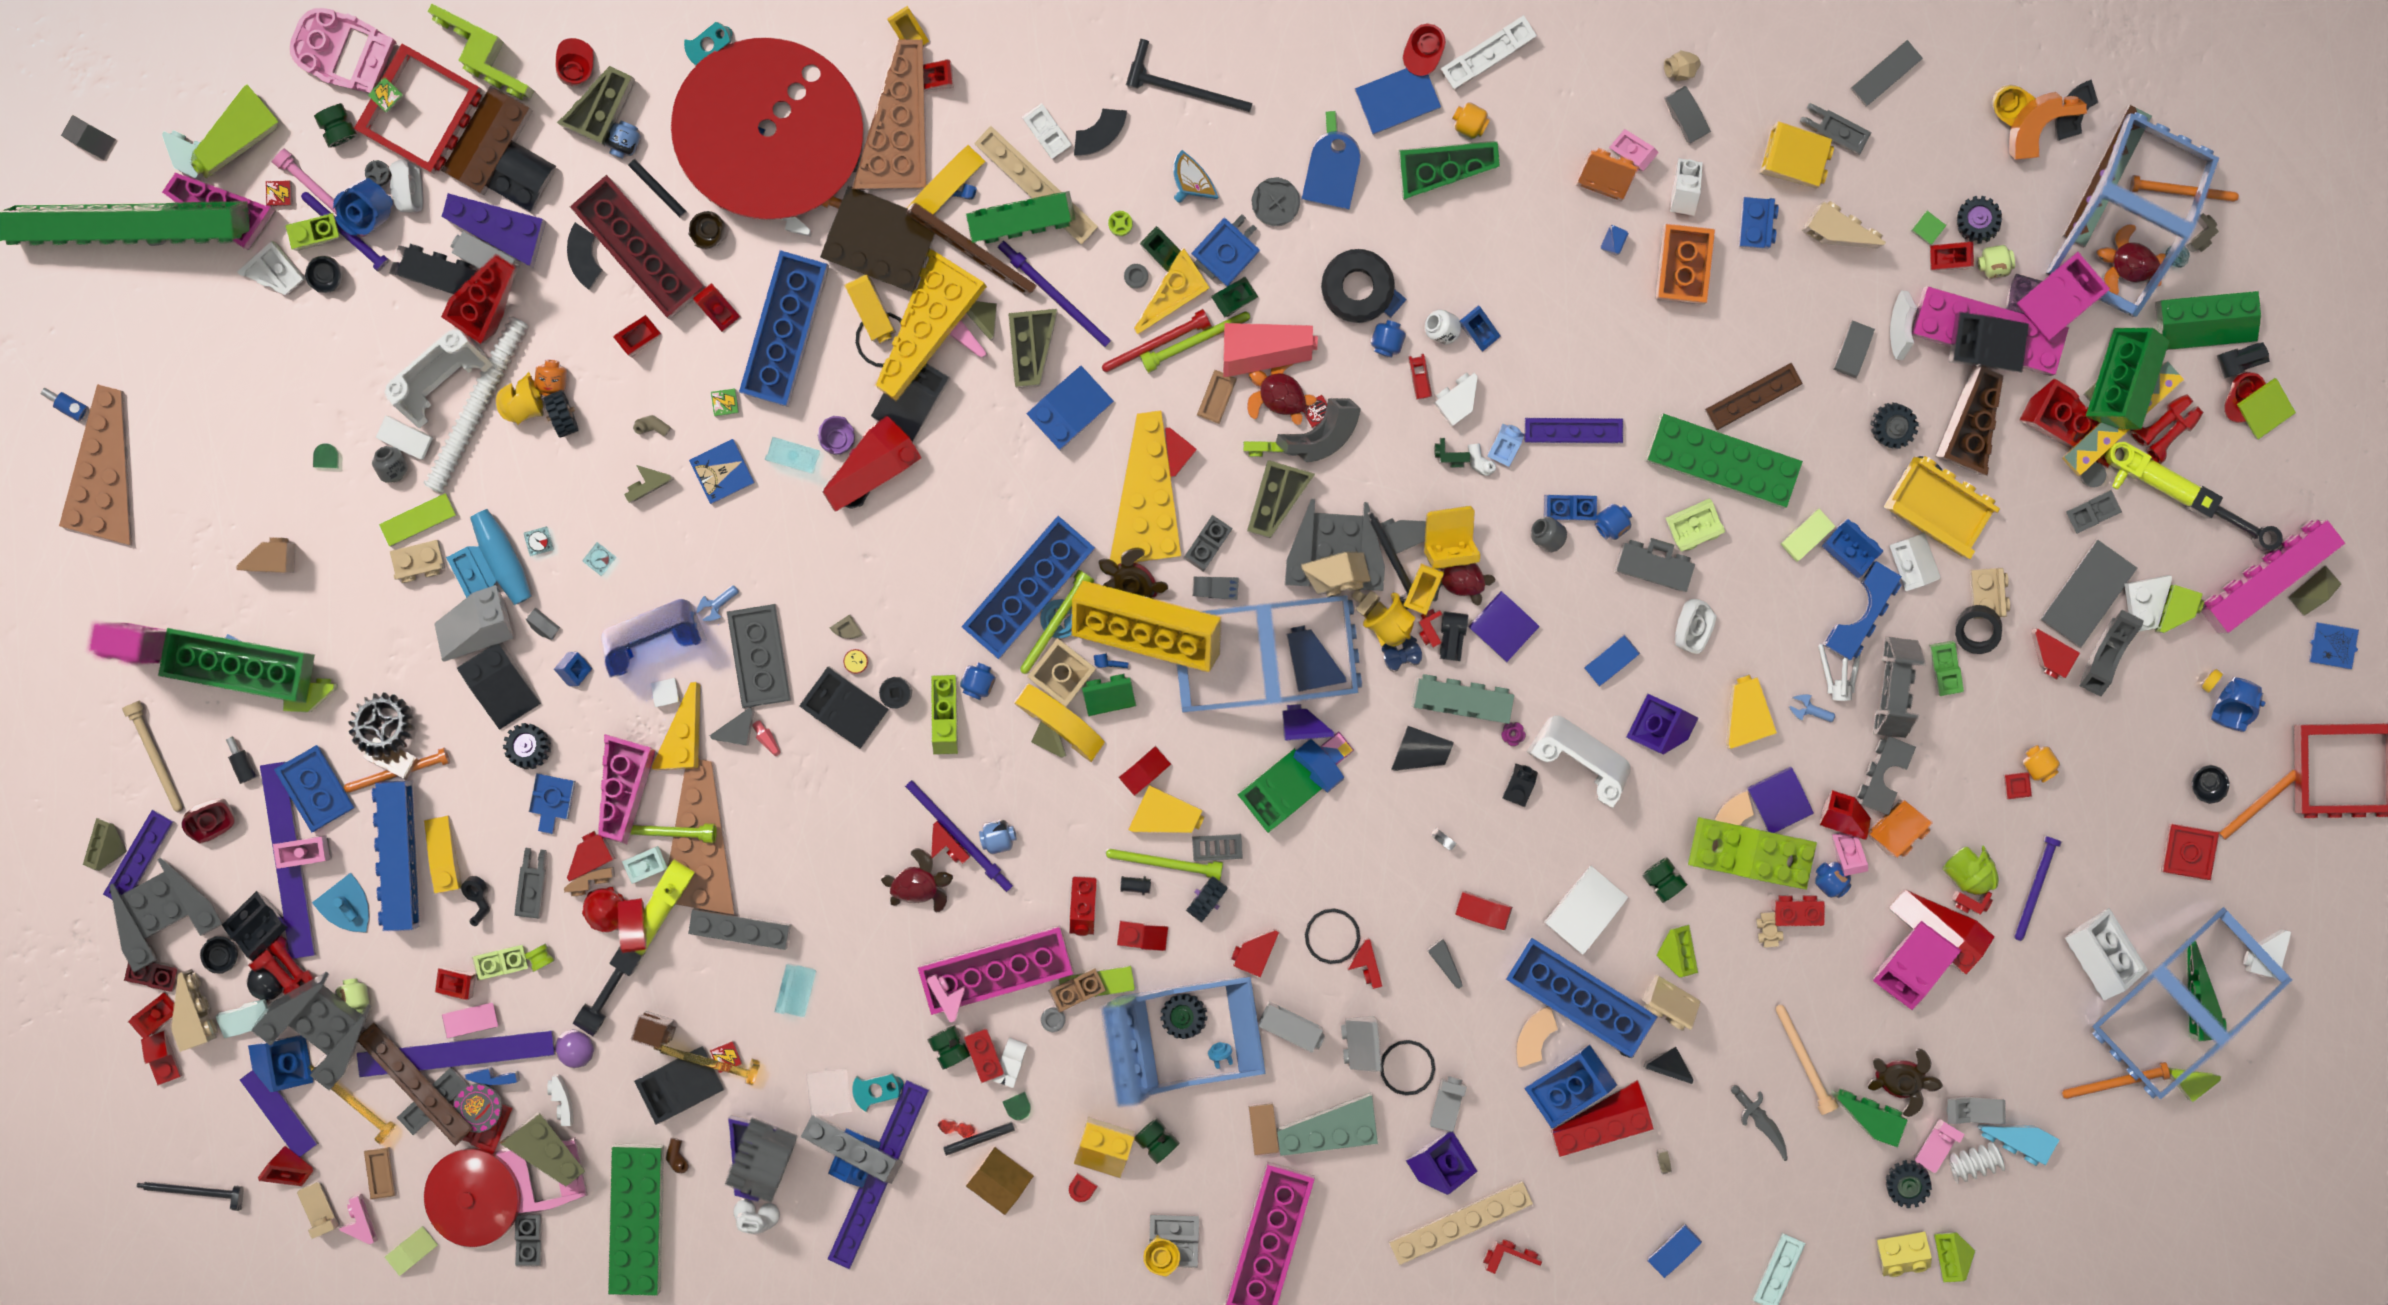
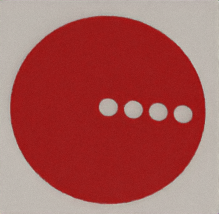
M751 38L728 44L719 51L712 52L690 71L674 101L671 115V137L674 152L684 174L694 187L711 202L732 213L745 217L768 220L794 217L819 207L843 187L851 176L861 152L863 120L860 105L850 83L839 69L824 56L813 49L789 40ZM808 65L816 66L820 71V77L813 82L805 80L802 76L804 67ZM799 83L804 86L806 94L802 99L794 100L789 97L787 90L791 84ZM782 101L789 104L791 113L788 117L779 118L775 116L773 106L777 102ZM761 121H773L776 125V132L768 137L760 134L758 125Z

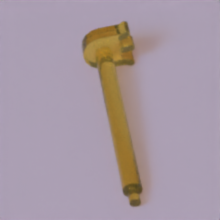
M665 1045L660 1049L653 1048L668 1056L745 1077V1083L749 1085L754 1084L760 1067L759 1060L752 1058L749 1068L744 1069Z
M310 1064L308 1068L312 1071L314 1066ZM336 1083L331 1088L333 1092L380 1130L374 1139L378 1144H383L396 1128V1125L392 1121L385 1124L339 1084Z

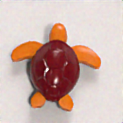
M2132 224L2122 227L2116 233L2114 240L2118 248L2117 250L2103 247L2096 251L2102 261L2113 263V267L2104 275V282L2110 288L2109 291L2116 295L2119 293V277L2132 283L2148 279L2150 281L2167 256L2165 253L2155 255L2143 244L2129 243V238L2136 230V226Z
M1293 364L1271 368V375L1269 376L1261 370L1248 373L1252 383L1260 386V391L1253 393L1247 403L1248 413L1253 419H1257L1260 406L1264 403L1270 411L1276 414L1291 415L1294 424L1300 425L1303 417L1301 412L1305 410L1306 405L1314 404L1317 399L1314 395H1304L1297 380L1287 374H1283Z

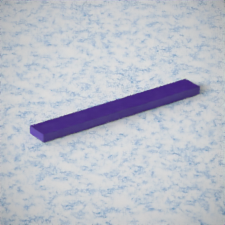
M286 762L260 765L272 847L273 844L298 840L292 800L274 771L275 768ZM302 865L276 868L284 922L288 927L286 929L289 954L292 959L314 956L316 953Z
M553 1030L399 1048L419 1071L555 1055ZM367 1051L356 1053L359 1077L387 1074Z
M906 1080L879 1141L881 1143L880 1150L899 1159L929 1089ZM868 1174L862 1188L859 1187L827 1260L845 1268H851L888 1183Z

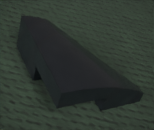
M1407 725L1391 769L1398 771L1445 765L1454 742Z

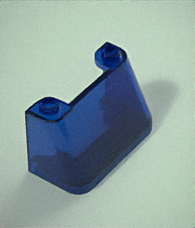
M685 599L675 600L605 629L601 636L605 667L610 678L628 673L627 669L630 659L635 657L631 649L632 647L672 632L676 642L682 646L698 645L706 642L707 638L692 603Z

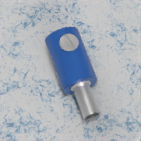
M44 387L40 395L54 402L53 408L78 422L82 420L87 412V405L64 392L56 394Z

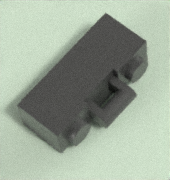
M1650 538L1647 549L1643 548L1644 543L1630 540L1629 544H1622L1615 572L1687 592L1695 564L1690 562V557L1677 554L1676 558L1671 557L1674 544ZM1653 549L1666 552L1665 558L1652 554Z

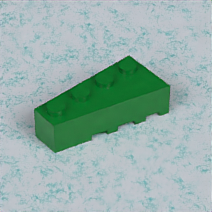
M1497 141L1398 149L1403 200L1500 166Z
M1070 190L977 209L966 214L972 243L984 241L985 244L999 241V237L1007 235L1008 239L1023 236L1022 232L1031 230L1032 234L1045 232L1048 226L1055 225V229L1069 227V222L1076 220Z

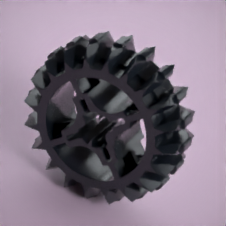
M383 692L381 697H379L377 693H373L372 700L364 697L365 704L363 706L360 703H356L359 711L351 712L355 720L348 721V724L353 727L349 730V734L354 736L352 742L358 745V750L361 752L365 751V754L369 757L375 754L376 758L381 759L384 753L387 758H390L392 750L399 754L398 747L400 745L404 748L407 747V744L404 742L405 739H412V735L408 731L415 730V726L411 724L415 720L414 716L410 714L411 708L405 706L406 702L403 699L398 700L395 694L389 697L386 692ZM383 709H393L397 712L398 716H386ZM373 714L372 718L367 721L370 715ZM394 730H396V732L394 733V735L391 737V733H392ZM365 735H377L381 742L368 741Z

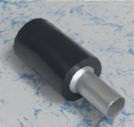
M233 736L227 738L226 742L232 753L228 759L239 784L256 778L257 776L245 750H239Z

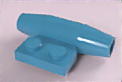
M488 509L472 515L470 520L478 546H467L446 557L466 598L473 592L494 586L497 582L514 605L532 597L524 569L506 533Z

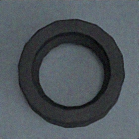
M1985 605L1967 607L1956 620L1955 636L1958 644L1972 654H1984L1992 651L1998 646L2002 637L2000 616L1994 609ZM1975 617L1989 620L1994 628L1991 638L1982 642L1968 639L1964 632L1966 622Z

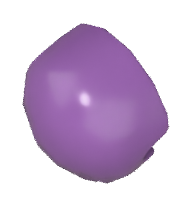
M831 416L820 425L817 436L820 446L826 452L840 455L847 452L853 445L855 433L854 428L845 417Z
M572 1029L560 1035L557 1039L555 1050L558 1059L564 1065L570 1068H579L585 1066L592 1059L594 1046L589 1036L576 1029Z

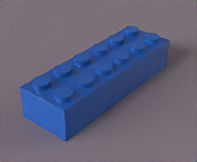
M782 250L779 251L739 389L741 394L789 407L829 268L827 263Z
M1057 516L961 627L996 658L1000 659L1094 551L1095 547L1061 517Z
M413 781L375 783V788H372V801L376 803L377 812L373 813V825L378 828V837L374 838L375 852H379V862H376L375 865L376 876L380 877V886H377V900L381 901L382 911H378V924L383 927V931L413 930L420 927Z
M1533 938L1530 939L1506 978L1507 981L1633 1058L1658 1018L1657 1015Z

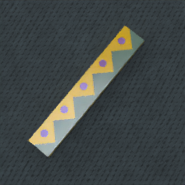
M2168 361L2161 367L2147 413L2184 380ZM2100 422L2062 459L2077 476H2080L2130 429H2120Z

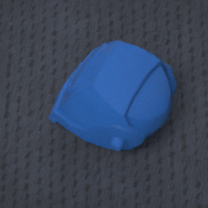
M2233 677L2220 694L2211 720L2224 727L2244 732L2247 726L2258 717L2260 707H2264L2266 704L2265 701H2262V687L2251 681Z

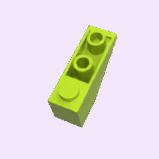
M956 675L931 676L933 755L958 754Z

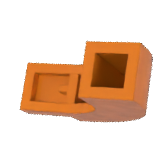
M2057 92L2047 93L2035 98L2020 111L2014 120L2009 136V154L2015 160L2039 157V138L2045 125L2057 117L2087 114V104L2077 96L2064 97V101H2062V96Z

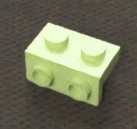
M1710 498L1665 518L1673 540L1680 551L1694 549L1698 544L1707 540H1714L1720 534L1725 533V529Z

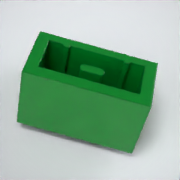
M1124 673L1110 676V682L1101 683V679L1087 681V686L1082 687L1088 716L1137 706L1131 677L1125 678Z

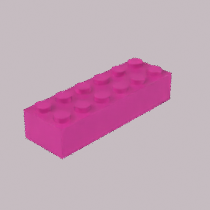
M1929 286L1923 288L1912 325V336L1951 347L1955 314L1958 312L2029 323L2023 368L2048 376L2056 375L2069 327H2065L2048 341L2025 314Z
M2318 519L2307 522L2300 528L2302 530L2300 534L2296 536L2291 535L2282 542V548L2276 551L2271 550L2262 557L2263 562L2261 564L2251 565L2242 572L2244 577L2227 583L2223 587L2225 590L2223 593L2217 596L2214 594L2205 600V606L2201 612L2216 632L2229 633L2346 544L2328 520L2319 521Z
M92 622L87 652L95 653L94 658L104 660L117 659L119 662L126 664H159L162 657L166 629L127 622Z
M1061 926L918 966L931 1015L944 1012L927 982V978L934 974H937L939 978L944 977L950 988L946 991L948 995L966 986L960 1004L961 1007L1070 976L1074 973Z
M1267 1162L1225 1302L1226 1305H1278L1315 1180L1314 1175Z

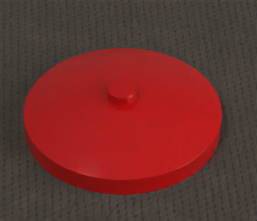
M466 1148L448 1154L433 1167L426 1180L424 1205L427 1216L440 1235L457 1245L480 1247L498 1240L513 1226L520 1209V1187L514 1172L503 1159L484 1149Z

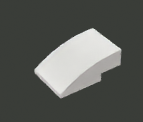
M1590 866L1544 922L1581 954H1584L1616 915L1628 896Z

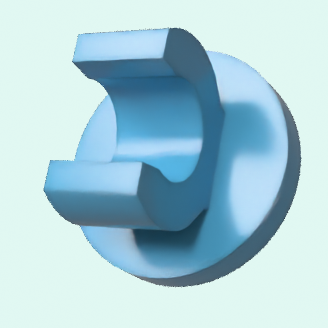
M1218 1042L1212 1045L1208 1051V1056L1210 1060L1214 1061L1217 1069H1220L1219 1061L1224 1059L1228 1060L1229 1065L1233 1064L1231 1057L1232 1048L1229 1044Z

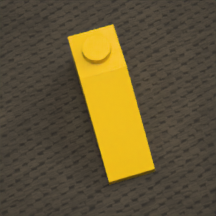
M449 815L424 820L434 893L460 889L462 880Z

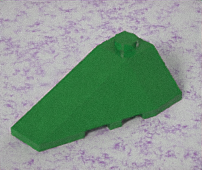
M2194 941L2186 948L2187 990L2226 1030V1019L2222 1017V1011L2197 942ZM2188 1013L2189 1038L2197 1041L2213 1040Z

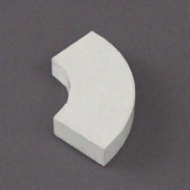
M1901 290L1894 305L1890 324L1891 347L1896 360H1903L1914 344L1912 322L1917 307L1909 291Z

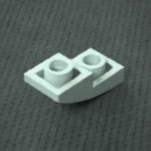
M266 1000L245 1003L240 1008L219 1012L215 1018L223 1037L228 1038L251 1031L257 1019L268 1007Z

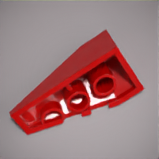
M494 255L449 298L441 318L482 344L496 333L502 320L516 267L499 255Z
M2057 379L2051 380L2030 398L2019 419L2038 432L2070 449L2099 424L2098 421L2086 417L2088 407L2082 403L2076 391ZM2104 453L2096 462L2108 468L2109 464L2105 459Z
M888 416L866 430L862 440L849 453L850 456L841 468L837 469L823 488L822 493L834 512L890 480L922 458L911 439Z
M1904 890L1889 907L1912 929L1922 920L1958 947L1961 951L1951 964L1966 975L1983 957L1995 938L1977 920L1907 890Z

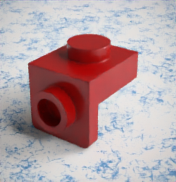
M1433 608L1426 615L1421 614L1422 620L1418 621L1422 629L1419 632L1425 645L1430 644L1432 648L1441 644V641L1430 621L1442 615L1440 610L1435 612Z
M1956 891L1952 897V900L1957 902L1955 907L1967 914L1971 910L1981 915L1983 911H1988L1993 902L1991 892L1982 894L1978 902L1959 891Z

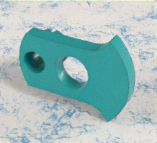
M714 22L693 40L684 39V49L688 59L694 65H697L712 52H717L732 42V29L720 22ZM722 30L724 31V37L721 36ZM706 37H710L714 42V46L710 51H706L702 46V42Z
M893 1073L867 1080L856 1076L852 1086V1093L857 1105L867 1112L872 1104L900 1097L904 1083L900 1077L895 1076ZM872 1084H879L881 1086L882 1095L880 1097H876L871 1093L870 1088Z

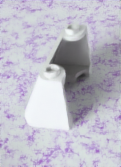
M450 330L396 375L386 385L385 395L400 413L420 429L428 422L424 411L426 407L429 408L431 406L426 399L429 393L461 366L468 373L472 371L471 368H479L485 373L493 364L470 336L459 330Z
M1561 716L1550 717L1526 752L1535 758L1551 762L1563 750L1598 774L1594 781L1598 785V800L1613 808L1620 798L1631 772L1629 762L1566 718Z

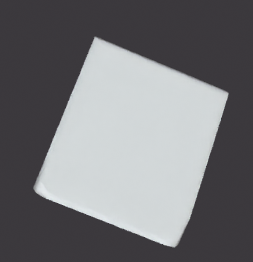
M675 678L651 683L655 707L681 702Z

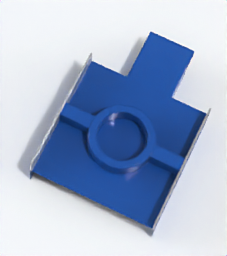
M536 773L528 812L541 814L538 831L553 834L556 817L569 819L576 781Z

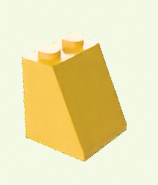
M1778 121L1772 126L1760 174L1817 189L1820 183H1825L1828 170L1824 168L1826 160H1831L1834 146H1831L1832 139Z
M1088 1117L1073 1164L1120 1178L1130 1153L1135 1131Z

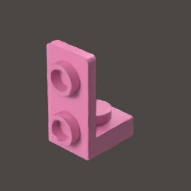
M1939 1119L1916 1156L1915 1161L1936 1173L1955 1141L1960 1143L1965 1134Z

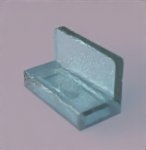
M772 437L768 454L765 455L764 460L814 474L820 450Z
M792 963L786 964L774 1012L788 1013L800 1017L805 1016L816 974L815 969Z

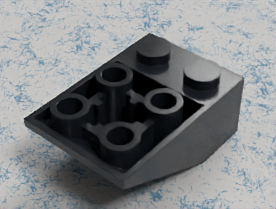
M1958 312L1955 314L1949 363L2022 373L2029 323Z
M926 363L897 401L883 393L871 417L880 421L888 416L913 441L951 378Z
M830 666L825 669L799 705L803 710L859 749H861L889 710Z
M703 1046L634 1080L655 1125L725 1090Z

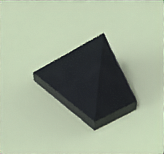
M1676 1047L1646 1061L1643 1066L1648 1070L1693 1084L1694 1081Z

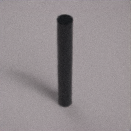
M633 159L628 164L679 218L687 212L636 159Z
M1011 1121L943 1146L945 1155L956 1153L1015 1131V1128Z

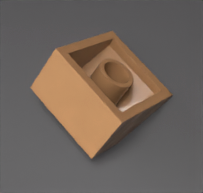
M269 537V542H261L236 565V570L294 573L295 543H289V538Z

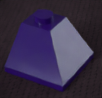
M1647 694L1627 734V738L1664 755L1689 739L1699 718L1677 706Z
M1301 704L1287 705V710H1282L1284 740L1334 737V732L1308 709H1302Z
M1450 1131L1424 1146L1406 1160L1419 1182L1446 1195L1452 1193L1478 1172L1454 1132Z

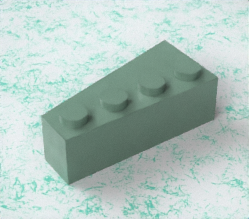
M1426 674L1422 675V679L1416 678L1411 707L1510 724L1514 695L1509 694L1510 689L1495 686V690L1490 691L1485 690L1484 684L1472 682L1470 687L1461 686V680L1447 678L1446 683L1436 681L1437 676Z
M1371 1092L1277 1128L1280 1156L1378 1144Z

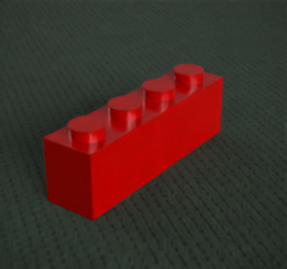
M1638 1080L1550 1131L1557 1154L1561 1157L1650 1131L1654 1128Z

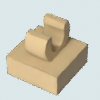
M1356 590L1351 596L1359 603L1356 610L1364 617L1369 614L1380 600V597L1372 590L1367 596L1360 590Z

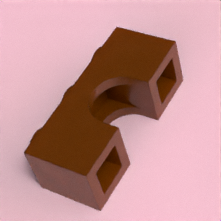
M645 1011L643 1015L638 1016L631 1040L660 1049L662 1046L667 1045L670 1040L672 1041L676 1031V1026H672L674 1019Z

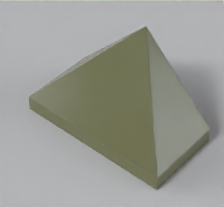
M975 301L968 310L967 315L991 341L995 336L997 303Z
M2325 565L2288 598L2301 614L2305 616L2328 601L2341 586V583Z
M1040 721L1031 742L1061 758L1067 756L1060 735Z
M96 818L82 865L100 871L127 852L114 824L101 818Z

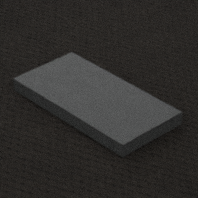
M2096 540L2040 620L2081 648L2125 587L2124 584L2135 573L2137 567L2101 541Z
M776 604L727 611L742 708L791 701Z

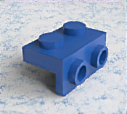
M1849 519L1841 523L1822 545L1824 549L1857 578H1860L1874 560L1883 553V549L1879 547L1878 543L1869 538L1856 523L1851 522Z

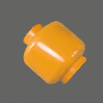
M1471 102L1466 103L1463 108L1458 106L1452 117L1456 121L1454 129L1470 139H1474L1477 136L1481 137L1490 121L1487 118V111Z
M2036 745L2025 752L2027 757L2023 761V766L2033 780H2041L2044 783L2059 773L2057 769L2060 766V762L2050 747L2040 748Z

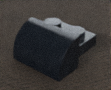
M513 142L499 160L495 168L496 172L488 188L531 212L543 189L547 187L556 165Z
M258 891L222 924L229 937L239 945L245 956L252 962L288 928L283 921V915Z

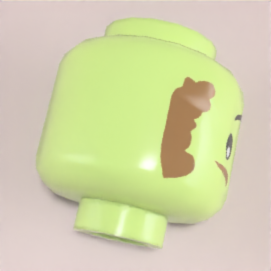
M2005 245L1983 249L1982 257H1978L1979 271H1984L1989 279L2009 276L2012 269H2015L2013 251L2009 250Z
M357 978L343 980V985L335 990L338 997L359 1013L369 1004L367 985L358 983Z

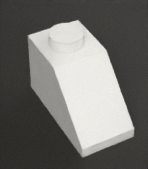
M2282 929L2258 942L2281 968L2291 935L2290 931ZM2251 950L2246 952L2244 957L2246 971L2276 978Z

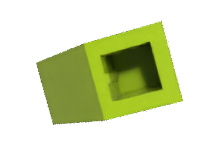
M334 213L285 225L291 249L295 251L319 246L340 237Z
M316 678V683L310 682L306 703L284 700L283 711L312 712L338 689V684H332L331 679Z

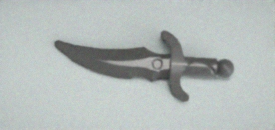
M1738 1085L1732 1086V1094L1735 1095L1745 1108L1741 1115L1742 1124L1747 1125L1748 1116H1752L1756 1127L1773 1142L1783 1160L1786 1161L1787 1151L1783 1136L1774 1121L1767 1117L1766 1111L1759 1107L1763 1101L1762 1092H1757V1098L1752 1102L1743 1090L1740 1091Z

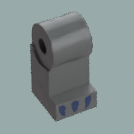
M1193 576L1192 596L1237 600L1239 577Z

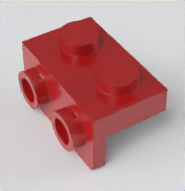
M1778 895V900H1772V910L1775 911L1776 926H1823L1825 924V901L1817 900V895H1803V900H1793V895Z

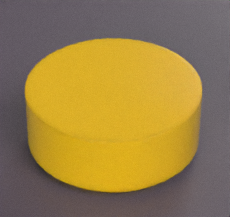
M2214 669L2202 684V689L2209 693L2223 676V673L2218 669Z

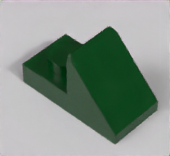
M1157 226L1139 243L1142 249L1152 256L1166 272H1168L1180 252V249Z
M1243 277L1220 290L1211 298L1222 315L1228 317L1258 298V295L1247 278Z

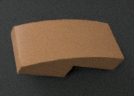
M614 867L599 869L575 879L564 887V893L571 892V896L586 895V890L592 889L591 880H594L595 884L608 883L609 878L615 877Z
M1094 968L1048 991L1058 1012H1062L1106 990Z

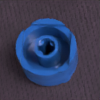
M369 178L353 183L338 193L333 201V209L335 208L337 214L335 219L338 225L351 235H367L385 223L389 218L393 205L392 198L386 194L381 186Z

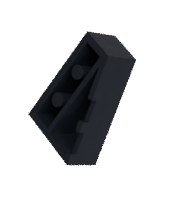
M410 243L409 247L398 245L389 272L390 274L454 294L475 275L476 270L470 268L471 263L459 259L456 260V263L446 260L447 255L433 251L432 255L423 253V247Z

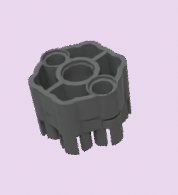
M751 1118L742 1138L743 1143L739 1145V1153H736L734 1158L735 1164L731 1165L725 1185L745 1193H749L752 1190L750 1195L772 1202L798 1135L778 1127L774 1131L775 1126Z

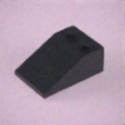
M503 642L490 646L457 667L467 686L499 730L541 704Z

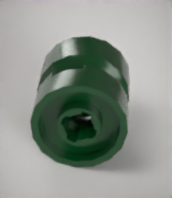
M343 103L327 107L314 115L319 129L325 131L322 136L328 148L344 144L357 136L352 122L346 121L348 114Z
M1668 857L1661 859L1642 874L1649 886L1656 887L1654 893L1662 903L1674 897L1688 885L1679 873H1674L1675 867Z
M955 1025L927 1039L933 1052H938L937 1060L942 1070L971 1056L965 1043H960L961 1035Z
M1157 1117L1134 1137V1140L1142 1149H1148L1149 1157L1156 1164L1166 1158L1180 1144L1171 1133L1165 1132L1166 1127Z

